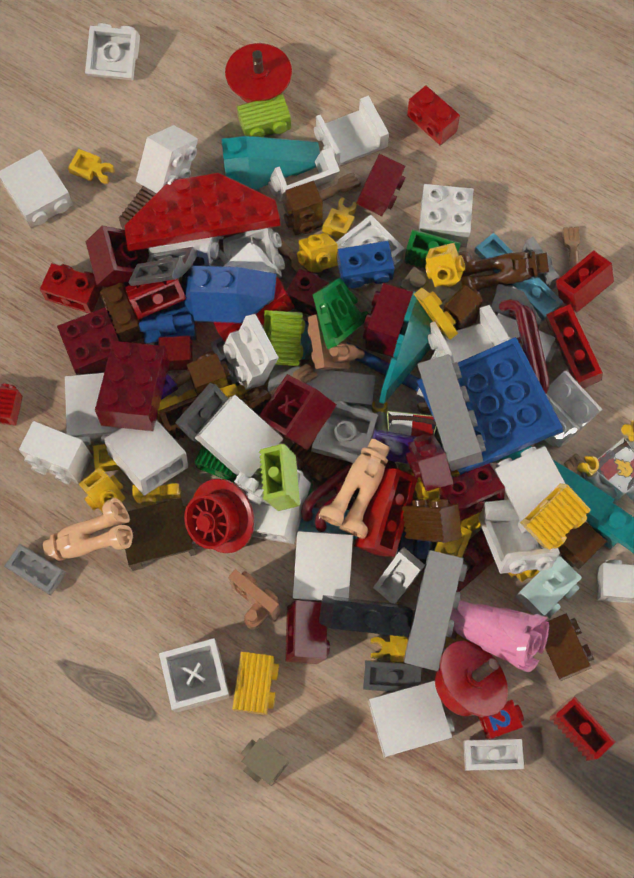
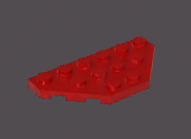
M220 173L173 180L171 185L165 184L124 226L128 250L133 251L281 225L276 200Z

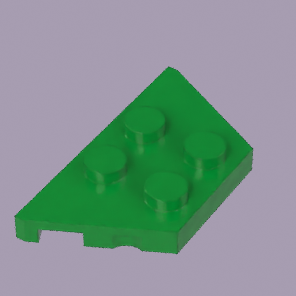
M341 278L331 281L313 294L327 349L337 346L365 322L368 312L364 311L361 313L355 306L358 303V299L349 291Z

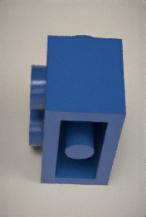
M389 241L338 249L337 262L340 276L347 287L359 288L364 284H383L393 280L394 264Z

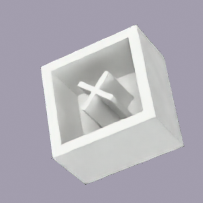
M175 125L148 136L136 182L157 193L165 184L171 185L173 180L189 178L191 175V170H189L191 162L197 154L196 145L198 138Z
M424 184L419 231L460 242V247H467L471 230L474 189Z
M35 421L32 422L19 448V451L25 457L24 461L32 465V470L42 475H46L47 472L56 475L55 479L65 484H70V482L79 484L93 457L83 440Z
M215 638L159 653L171 709L175 713L231 698Z

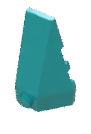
M250 136L221 139L226 177L258 192L260 188L267 186L268 182H271L270 177L275 168L280 166L284 178L291 175L297 176L316 168L315 160L320 154L319 142Z
M413 292L403 328L401 334H399L394 355L382 387L379 403L385 404L430 350L428 335L431 334L430 323L433 321L414 296L415 292Z

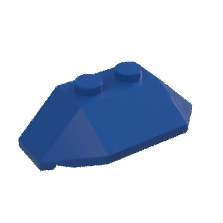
M191 266L182 277L181 288L186 297V300L183 301L195 321L242 324L246 316L258 313L265 305L274 301L277 274L242 267Z

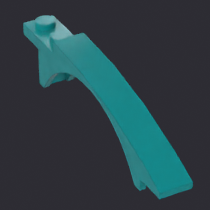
M531 446L494 462L499 463L507 458H511L512 461L522 457L521 453L531 448ZM553 460L565 484L569 485L591 509L586 514V521L607 541L604 546L612 549L617 543H620L634 553V517L614 504V498L572 470Z

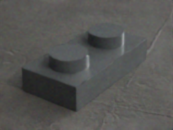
M210 383L175 423L192 441L198 442L195 439L197 434L224 405L228 398L215 384Z
M365 660L363 690L397 692L421 685L422 667L400 662Z

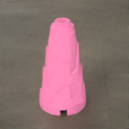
M461 600L459 601L458 608L452 609L450 620L454 621L453 632L481 646L483 650L508 661L518 669L526 672L532 671L540 661L534 659L533 656L537 652L541 654L544 652L549 632V622L545 621L547 617L508 608L472 604Z

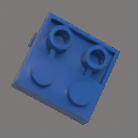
M184 301L142 318V322H139L140 330L144 333L145 344L159 345V337L190 336L191 341L197 340L195 320Z

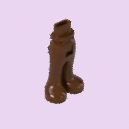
M466 251L458 252V256L461 255L465 263L461 285H466L479 291L497 286L498 284H513L523 282L532 277L538 278V274L549 272L547 252L535 254V251H532L531 257L529 252H514L486 259H473ZM496 269L501 270V272L491 275H482L475 277L470 276L473 274Z

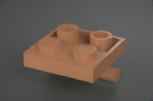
M318 315L308 317V334L312 342V360L316 369L349 370L351 369L349 361L364 357L363 349L356 348L354 345H348L346 338L337 346L327 349Z
M235 569L230 574L228 579L232 589L253 605L244 616L246 626L249 629L257 630L267 617L275 622L281 614L280 603L277 601L279 598L267 588L264 591L258 588L257 580L246 571H243L241 574Z

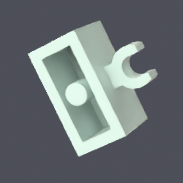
M558 555L552 567L540 571L515 597L533 615H546L548 618H551L561 608L558 602L564 596L569 599L580 588L576 583L582 577Z

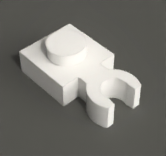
M240 472L234 482L247 493L246 496L249 501L260 505L261 502L270 505L263 499L264 494L262 492L264 490L262 485L258 484L259 482L254 478H248Z

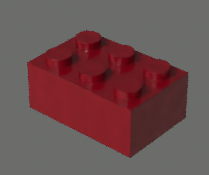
M120 341L112 342L95 407V412L101 426L154 432L169 367L165 346Z

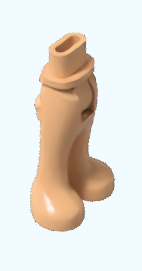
M371 439L367 448H362L360 456L350 468L332 504L321 509L319 516L332 525L340 526L341 530L351 535L365 539L368 528L362 522L363 516L382 480L385 470L384 465L388 462L386 457L390 447L376 439ZM359 488V493L347 516L344 518L349 501L355 490Z
M116 498L110 499L104 503L102 515L72 524L58 533L52 534L50 539L43 542L46 560L52 561L56 559L63 561L109 546L116 550L129 548L132 543L133 532L129 526L122 525L130 520L125 506ZM113 527L99 536L90 538V535L96 531Z

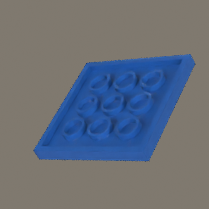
M516 337L458 362L462 378L457 380L460 387H466L470 402L465 404L468 411H474L478 426L473 427L475 435H482L486 451L481 452L483 462L457 469L460 475L563 432V427ZM419 379L417 380L418 386L434 418L423 380Z

